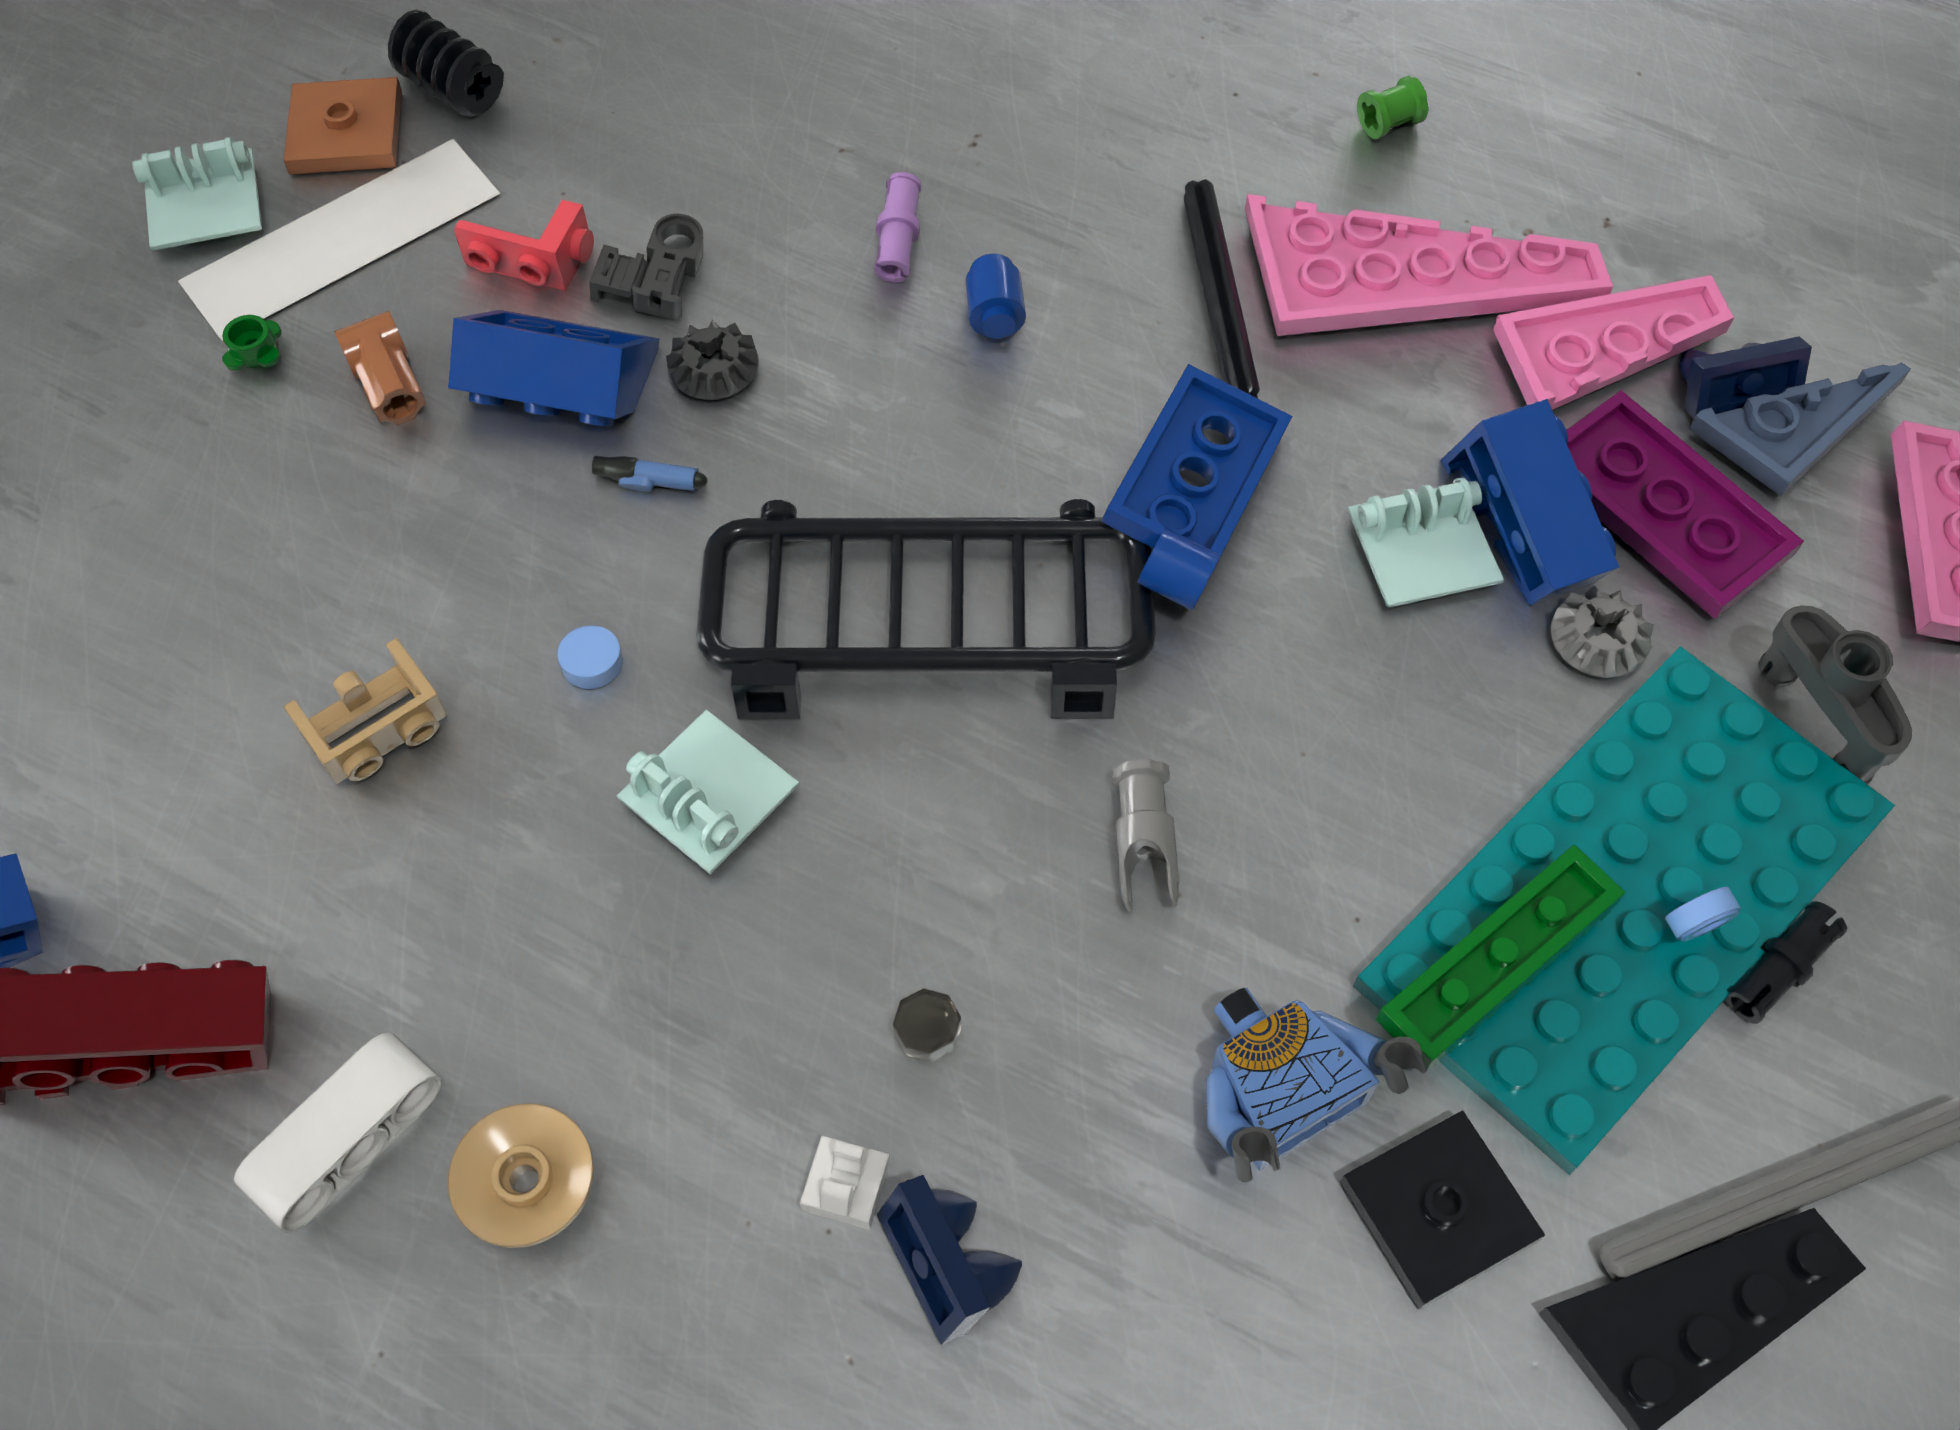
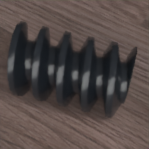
M418 9L406 12L397 20L391 30L388 41V58L392 68L403 77H407L415 85L422 87L430 95L436 96L444 104L451 106L459 114L468 117L482 115L492 107L499 97L503 87L504 72L499 65L493 64L490 54L483 48L476 47L469 39L462 38L455 30L447 28L441 21L433 19L427 12Z

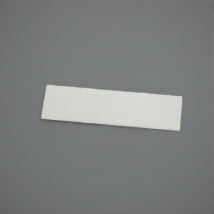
M452 139L178 280V282L221 341H223V330L231 320L242 315H256L265 319L501 193L459 144Z

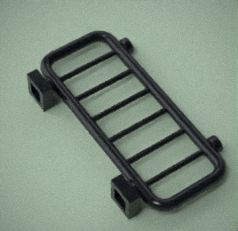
M1073 499L1063 503L1059 510L1060 517L797 518V509L793 504L784 500H771L762 506L761 518L732 520L719 527L708 538L703 555L696 631L698 648L709 663L721 670L732 671L731 689L738 719H800L802 697L798 672H1052L1051 718H1114L1117 671L1130 669L1143 662L1154 647L1156 636L1154 591L1137 583L1151 555L1150 546L1101 522L1103 517L1095 516V506L1083 499ZM952 541L951 647H901L904 542ZM964 541H1012L1013 647H963ZM1024 541H1072L1076 647H1026ZM1084 541L1117 542L1127 551L1131 636L1128 642L1121 646L1088 647ZM771 542L764 648L730 647L723 642L721 637L727 557L729 551L739 543ZM783 542H831L826 648H776ZM843 542H891L888 647H838Z

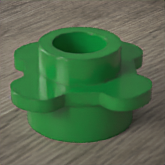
M242 315L231 320L224 328L222 334L223 341L228 349L222 356L225 367L232 371H238L244 366L256 368L275 365L281 357L279 350L276 348L277 338L282 334L279 324L272 320L265 321L256 315Z

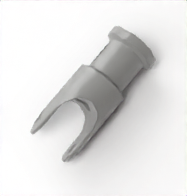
M1151 759L1127 761L1112 770V784L1120 790L1122 817L1116 821L1120 889L1128 912L1133 910L1131 875L1135 866L1140 861L1148 858L1163 860L1167 863L1169 892L1173 906H1177L1179 898V873L1174 818L1166 813L1164 784L1170 779L1169 766L1164 762Z

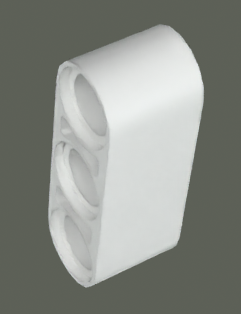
M388 1032L376 1036L362 1046L248 1154L235 1173V1184L282 1232L291 1233L299 1230L317 1217L432 1104L442 1085L441 1078L394 1034Z

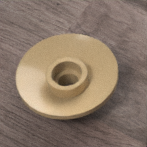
M517 1104L501 1108L478 1121L458 1144L448 1173V1192L451 1205L461 1223L473 1235L489 1244L507 1248H522L542 1243L563 1231L573 1222L584 1207L593 1182L594 1163L592 1151L578 1125L567 1115L554 1108L540 1104ZM527 1171L538 1173V1182L531 1191L526 1193L515 1191V1182L521 1174Z

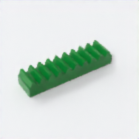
M1573 844L1383 1006L1375 1020L1393 1038L1409 1037L1416 1040L1420 1045L1427 1070L1430 1071L1444 1055L1450 1054L1467 1035L1473 1034L1484 1020H1489L1505 1002L1508 1003L1513 999L1523 986L1529 985L1543 969L1546 970L1562 952L1565 953L1579 937L1585 936L1599 920L1602 921L1619 903L1626 892Z

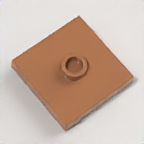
M398 77L292 84L283 160L289 175L396 168L402 89Z

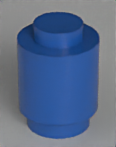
M992 253L977 258L972 263L965 279L970 325L976 333L987 338L999 339L1008 337L1020 330L1026 320L1021 274L1012 261L1002 254Z

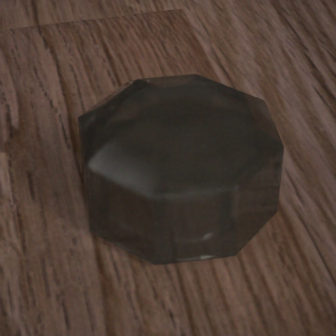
M925 988L900 1000L893 1021L894 1035L905 1055L930 1063L955 1050L962 1027L961 1015L950 996Z

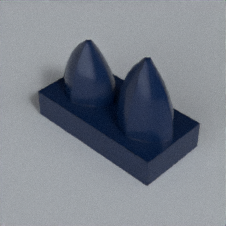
M1798 336L1764 344L1746 343L1740 349L1716 354L1693 349L1686 350L1679 364L1682 376L1688 383L1684 410L1693 419L1701 410L1712 408L1715 414L1743 408L1748 398L1763 394L1779 395L1787 388L1803 385L1806 381L1812 346Z
M924 1175L899 1183L881 1207L877 1216L940 1344L943 1345L966 1335L986 1312L997 1306L1007 1296L1017 1281L1022 1261L992 1251L963 1252L958 1242L970 1229L974 1220L977 1202L951 1190L931 1189Z

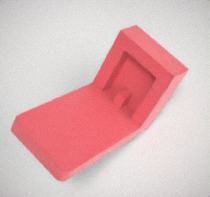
M566 200L560 202L539 240L464 220H459L454 228L464 262L468 266L481 272H494L524 280L531 285H544L564 291L567 290L581 263H586L589 260L594 246V236L588 228L583 205Z

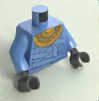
M1241 988L1225 997L1214 1008V1013L1232 1038L1223 1042L1216 1049L1211 1066L1212 1071L1205 1080L1207 1127L1225 1151L1234 1158L1238 1179L1243 1183L1250 1182L1253 1179L1251 1162H1254L1259 1171L1268 1165H1271L1273 1170L1277 1171L1280 1169L1279 1158L1367 1105L1380 1082L1375 1074L1384 1075L1387 1086L1393 1093H1404L1409 1086L1402 1069L1414 1068L1421 1073L1428 1071L1420 1045L1416 1040L1409 1037H1396L1387 1041L1321 1010L1311 1011L1299 1000L1292 1001L1267 1016L1248 988Z

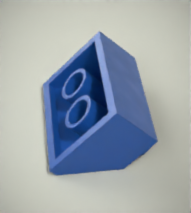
M504 310L453 318L448 388L469 392V401L479 404L503 405L504 399L524 402L523 410L529 413L558 415L559 409L579 412L578 420L583 423L610 426L614 424V419L635 412L659 350L660 338Z

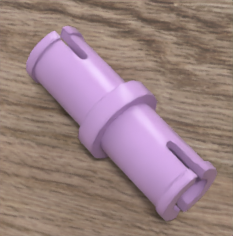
M906 172L893 173L887 179L884 211L879 214L876 222V233L880 240L874 272L878 278L890 283H899L905 281L907 276L909 277L912 243L917 240L920 232V221L916 217L919 193L921 192V181L913 174Z

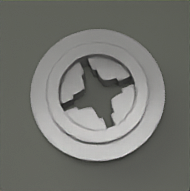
M1594 585L1582 594L1571 592L1566 600L1557 608L1551 622V636L1555 648L1571 666L1592 676L1611 678L1626 675L1637 669L1645 661L1653 647L1651 645V635L1654 624L1646 622L1643 618L1642 604L1631 605L1623 600L1621 589L1610 595L1601 593ZM1595 622L1601 626L1609 622L1618 625L1612 637L1607 633H1603L1599 636L1594 634L1587 639Z

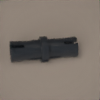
M1812 901L1779 938H1769L1760 947L1765 952L1762 955L1763 957L1733 986L1727 989L1730 994L1725 999L1726 1004L1730 1007L1734 1006L1739 999L1743 1000V1004L1734 1013L1750 1023H1760L1765 1018V1014L1792 986H1802L1813 976L1812 965L1837 939L1847 932V925L1842 917L1837 918L1830 926L1826 925L1825 923L1837 912L1824 903Z

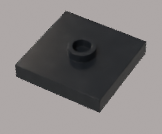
M1463 1110L1348 1172L1340 1181L1419 1310L1538 1243L1545 1236V1233Z

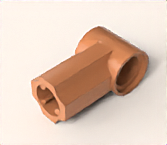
M386 311L334 331L355 380H361L362 388L379 422L388 421L400 425L415 419L418 411L426 405V402L407 360H410L408 352L390 312Z

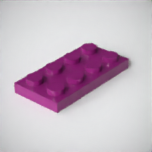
M1622 390L1566 430L1568 435L1567 446L1578 471L1582 472L1589 481L1592 491L1591 502L1599 520L1714 619L1719 617L1792 558L1804 542V540Z

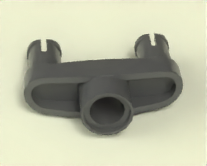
M1803 605L1792 607L1784 613L1772 633L1773 642L1767 652L1761 656L1758 668L1761 673L1770 669L1765 679L1774 686L1783 687L1791 685L1799 677L1822 711L1848 742L1833 759L1843 767L1847 766V770L1866 784H1869L1881 766L1890 765L1897 760L1906 750L1912 739V727L1909 719L1886 679L1893 666V655L1888 645L1878 636L1867 631H1847L1822 609Z

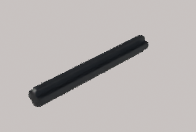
M1207 179L1199 182L1192 180L1186 184V193L1183 198L1222 378L1224 382L1258 398L1259 383L1214 186Z

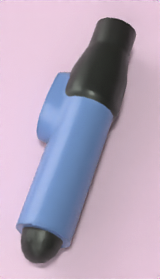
M594 456L592 461L593 475L609 477L619 481L620 487L636 491L651 492L654 486L695 492L696 489L704 487L708 482L706 475L699 472L698 468L645 461L627 456Z

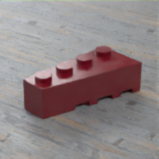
M224 960L214 963L211 968L181 969L174 964L156 962L144 964L138 967L137 971L106 972V970L97 966L77 965L65 968L58 974H30L21 969L0 968V1105L5 1104L6 1091L18 1089L35 1090L34 1096L41 1100L69 1096V1085L85 1080H92L95 1083L106 1085L111 1090L138 1087L139 1083H143L150 1078V1072L165 1070V1075L168 1078L182 1081L268 1069L271 991L267 967L254 966L250 962L243 960Z

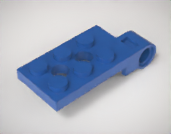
M1190 364L1187 365L1108 505L1101 521L1154 548L1137 581L1138 584L1193 611L1293 416ZM1207 429L1216 430L1226 437L1229 444H1214L1203 435L1202 431ZM1184 470L1194 471L1205 479L1207 485L1202 487L1192 486L1182 479L1179 472Z

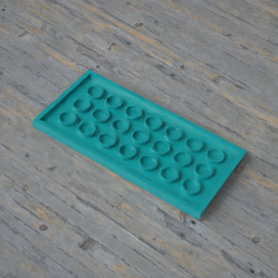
M1680 646L1357 976L1353 987L1380 1010L1575 844L1626 893L1602 921L1599 920L1585 936L1579 937L1565 953L1562 952L1546 970L1543 969L1529 985L1523 986L1513 999L1508 1003L1505 1002L1489 1020H1484L1473 1034L1467 1035L1450 1054L1447 1053L1439 1061L1570 1176L1728 997L1730 993L1727 989L1733 986L1762 958L1761 956L1765 952L1760 947L1769 938H1779L1895 805ZM1728 886L1741 907L1740 914L1726 924L1702 936L1685 942L1677 940L1665 917L1678 907L1701 895Z

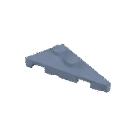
M1902 362L1892 366L1879 365L1863 369L1858 378L1833 385L1830 379L1827 378L1787 388L1779 395L1763 394L1747 399L1743 408L1715 414L1712 408L1704 409L1696 414L1689 430L1782 496L1901 385L1911 368Z

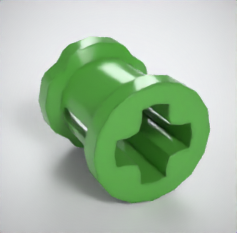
M1410 76L1400 78L1396 86L1379 93L1374 90L1366 91L1358 97L1357 102L1360 124L1365 133L1372 139L1385 137L1389 129L1406 122L1412 124L1421 123L1427 118L1429 111L1427 94L1418 78Z

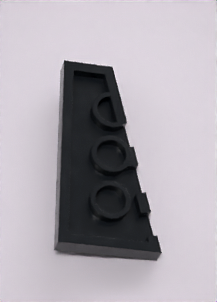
M1812 1208L1545 1307L1539 1315L1628 1430H1657L1861 1274L1866 1268L1817 1210Z

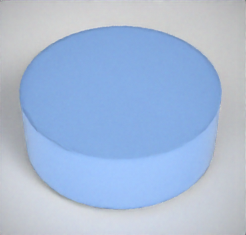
M583 626L571 631L562 639L557 650V658L563 676L570 684L582 689H596L609 684L618 676L623 664V657L616 636L608 629L600 626Z
M1726 886L1710 891L1685 903L1669 913L1665 920L1676 939L1685 942L1702 936L1731 921L1740 914L1741 907L1730 888Z

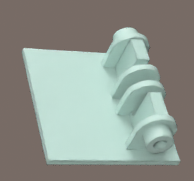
M227 137L225 140L204 143L203 150L199 143L192 144L191 148L194 159H189L184 148L179 146L175 147L177 162H175L170 150L151 154L149 152L142 153L141 160L132 162L138 182L145 183L149 246L151 251L262 230L254 154L252 148H247L244 140L234 142L232 137Z
M1464 477L1456 478L1453 484L1439 486L1434 489L1428 484L1421 486L1418 492L1409 488L1404 489L1401 495L1382 499L1377 495L1370 496L1367 503L1348 507L1349 515L1387 608L1503 583L1504 578L1472 509L1473 506L1481 504L1482 493L1478 482H1468Z
M706 709L659 755L655 753L647 755L640 751L629 760L626 772L631 775L630 783L617 795V799L711 875L800 784L799 781Z

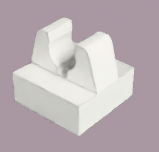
M821 1136L800 1201L802 1211L870 1230L889 1169L890 1155Z

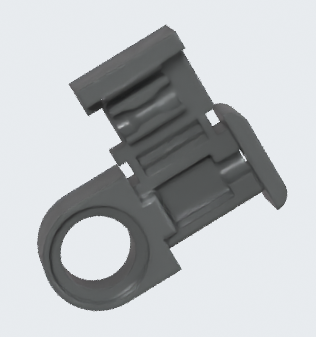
M676 213L666 215L656 222L646 247L647 261L644 260V254L637 253L636 257L633 258L619 254L618 248L603 245L589 281L591 301L599 302L603 292L626 297L633 295V308L638 312L671 320H678L682 317V297H678L685 275L696 277L703 257V229L700 223L693 217ZM672 235H684L689 237L693 244L685 249H673L668 247L664 240ZM654 297L661 298V304L654 303Z

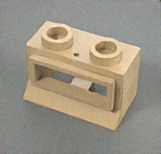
M397 638L386 644L396 666L365 685L355 671L343 673L333 683L340 700L311 718H307L295 699L283 706L336 785L347 778L351 781H360L368 778L382 766L384 762L382 756L404 742L407 746H416L427 741L439 729L438 721L447 716L438 694ZM411 693L414 699L333 749L329 746L330 742Z

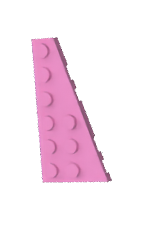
M1247 194L1245 213L1277 336L1528 310L1608 295L1613 288L1597 243L1529 234L1523 241L1492 237L1491 228L1471 226L1469 233L1440 229L1441 221L1357 209L1351 211L1347 216L1317 212V204L1296 201L1294 209L1266 205L1265 196Z

